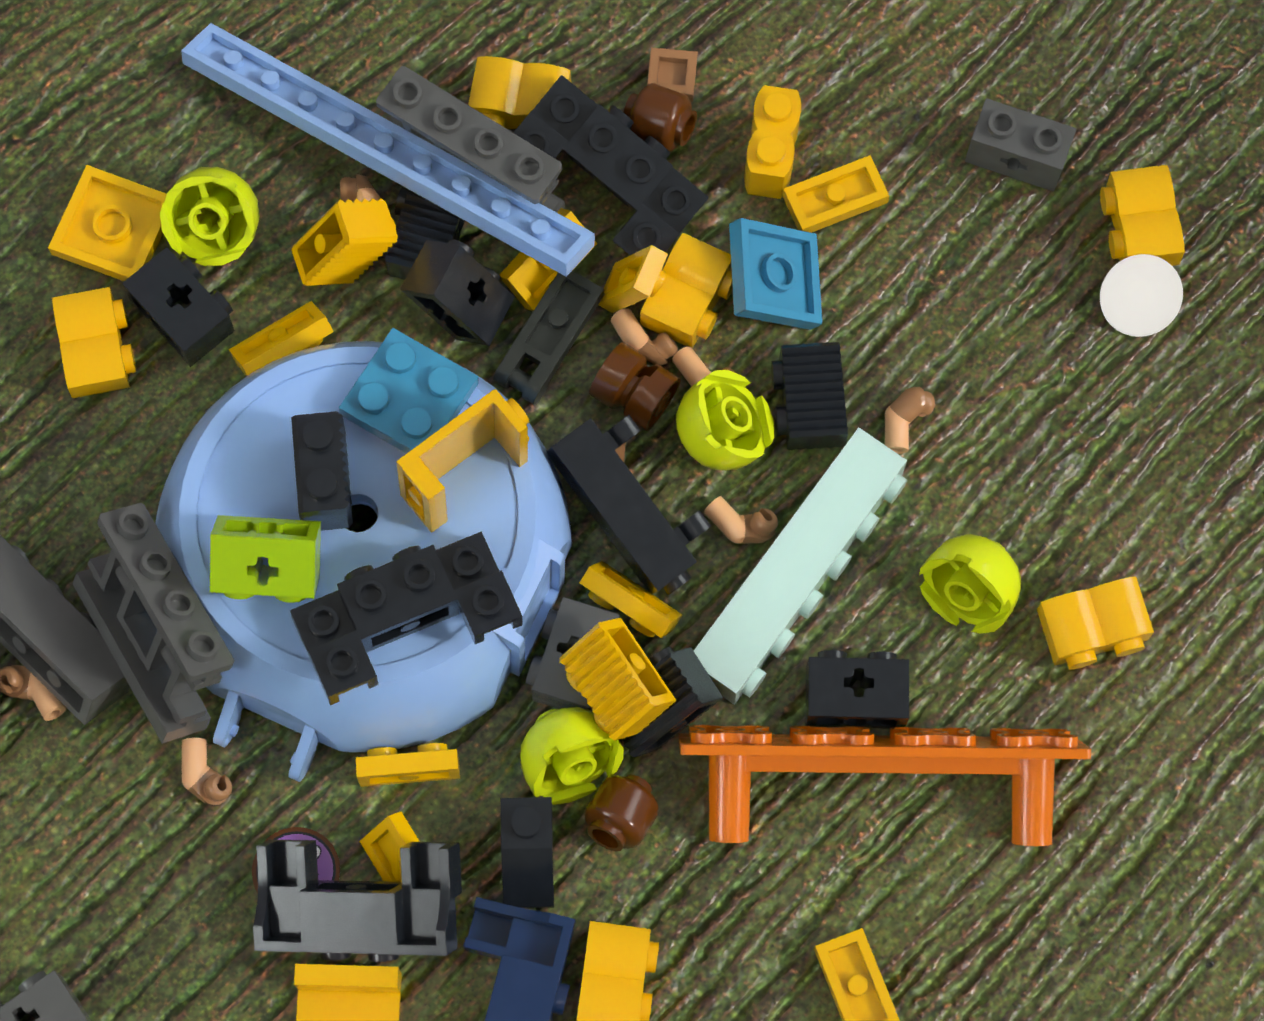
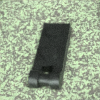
M571 271L567 277L558 273L494 374L493 381L504 388H508L509 385L522 392L523 399L536 405L545 393L553 375L605 295L604 288L574 271ZM525 358L539 365L532 376L519 369Z

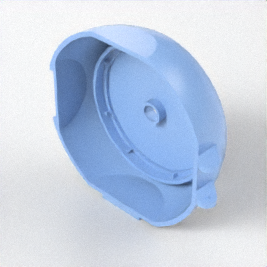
M340 342L297 351L254 371L230 388L206 411L185 440L166 480L155 524L234 658L232 668L220 673L222 676L220 683L206 687L213 694L225 699L213 736V743L225 748L232 737L236 736L243 708L302 734L296 752H294L290 760L291 767L288 774L289 778L298 782L302 781L309 770L318 742L342 752H367L369 749L379 747L407 748L435 740L456 731L493 708L510 672L520 676L545 624L548 612L553 608L565 583V559L572 547V531L567 501L559 474L547 453V449L530 423L527 424L529 437L528 462L521 467L516 464L500 443L493 438L438 479L445 487L448 521L431 533L400 495L396 461L407 453L343 417L349 464L351 506L363 504L372 508L377 514L375 524L363 532H353L346 528L321 531L320 579L314 599L306 598L300 602L289 603L280 601L275 596L254 595L248 599H231L226 597L224 593L210 592V534L217 515L300 520L291 417L302 414L339 412V406L383 342ZM478 376L479 384L458 415L496 388ZM500 393V395L507 401L508 399L502 393ZM482 531L499 571L502 570L521 611L523 625L513 629L511 624H507L484 634V641L474 644L459 610V614L367 652L377 675L378 685L370 689L367 684L361 685L338 695L340 702L330 705L294 625L290 610L338 591L337 584L345 581L344 577L359 567L371 565L375 569L392 562V557L405 548L420 546L423 549L434 545L437 550ZM262 557L263 565L269 566L268 558Z

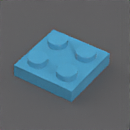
M739 218L730 223L734 315L809 330L822 325L817 234Z
M392 328L339 406V413L344 418L403 452L408 453L458 416L479 384L478 376Z

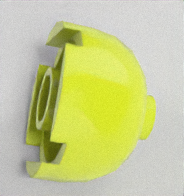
M200 167L180 177L166 194L160 211L162 232L171 248L179 254L183 251L187 256L196 259L194 263L203 266H222L238 259L253 241L260 218L258 200L249 184L236 173L220 167Z
M715 370L694 384L684 394L676 414V429L681 443L697 462L713 470H737L747 466L762 456L765 448L770 446L774 439V420L768 403L762 395L755 399L753 394L745 388L751 382L744 376L730 370Z
M972 534L956 536L946 540L928 557L919 572V575L923 574L924 582L920 586L922 595L932 609L947 622L955 626L959 624V618L968 624L975 625L971 632L980 634L995 632L1005 623L1018 601L1021 589V577L1018 566L1005 548L986 537Z
M580 707L551 709L541 714L527 732L521 744V769L528 786L536 798L539 795L552 797V805L570 803L597 790L595 784L591 782L599 778L604 772H606L608 777L613 776L617 772L623 761L624 748L619 740L614 741L609 737V734L598 727L594 720V713L591 710Z

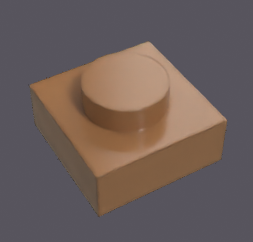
M651 47L647 85L655 83L687 95L691 102H693L698 52Z

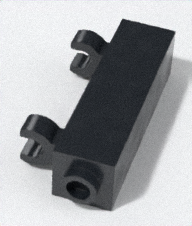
M630 415L604 434L590 418L553 445L547 453L553 464L647 591L653 594L663 588L666 594L669 595L691 579L686 570L697 562L685 545L710 528L711 525L699 510L673 529L615 450L641 431Z

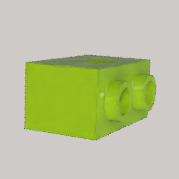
M217 515L210 534V592L224 593L226 597L231 599H248L254 595L275 596L276 599L289 603L300 602L306 598L314 599L320 579L321 521ZM262 557L268 558L269 566L263 565Z

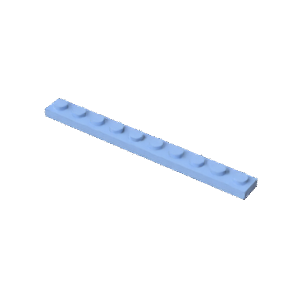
M212 23L181 50L184 65L566 277L594 247L595 233L540 203H531L475 167Z

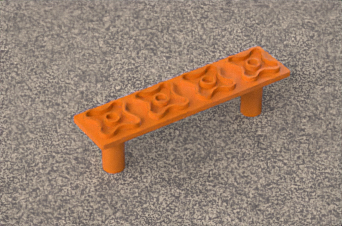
M690 725L689 733H679L681 755H709V841L718 843H743L749 841L751 772L1012 775L1011 843L1021 846L1052 845L1055 759H1091V748L1080 741L1077 735H1070V730L1056 728L990 729V737L976 736L975 734H970V729L958 727H891L890 735H874V733H870V728L860 726H791L789 734H772V732H769V726Z

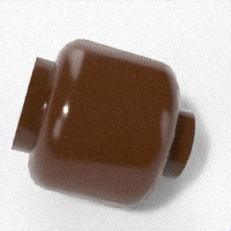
M655 83L645 86L639 94L632 93L626 102L623 112L634 122L629 128L643 141L650 135L669 152L676 149L679 145L685 146L693 134L697 121V112L692 110L691 100L687 95Z
M628 774L626 777L619 775L609 776L600 784L584 810L588 834L597 844L616 852L622 849L635 848L643 841L659 813L658 802L651 794L652 788L649 783L639 776Z

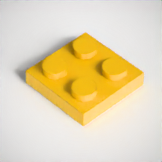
M86 165L48 246L51 255L125 281L148 263L156 251L163 235L160 211L165 201L166 193Z

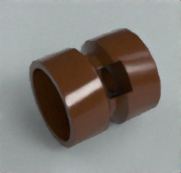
M621 342L610 353L599 369L590 387L589 395L611 409L619 406L623 407L624 417L630 415L637 426L645 431H649L669 406L678 390L681 378L659 364L648 367L645 355L625 342Z

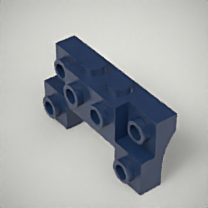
M476 897L472 923L468 937L465 938L463 945L464 951L501 960L485 1021H552L553 1014L563 1016L570 990V985L562 983L563 971L576 920L553 913L529 910Z

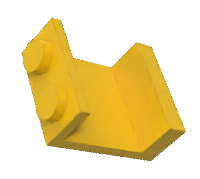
M494 389L396 461L400 495L431 533L448 521L445 487L438 479L493 438L500 443L519 467L528 462L529 437L527 424L529 419L522 407L513 398L506 401Z
M295 964L294 985L298 989L296 1021H400L402 973L399 967Z

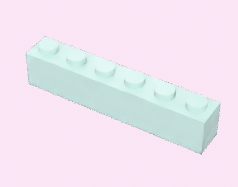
M861 428L856 430L694 650L721 695L734 705L743 693L749 698L754 694L767 674L761 670L771 654L779 658L784 653L795 636V633L789 629L800 615L805 619L810 617L824 596L818 591L828 576L836 580L841 575L852 558L846 551L856 538L862 542L868 538L880 519L874 514L884 500L892 504L907 483V479L902 476L907 460Z

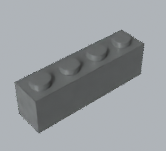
M0 535V643L69 711L86 725L128 693L130 686L92 618L85 612H79L64 598L60 587L53 580L45 579L30 564L28 557L19 547L11 546Z

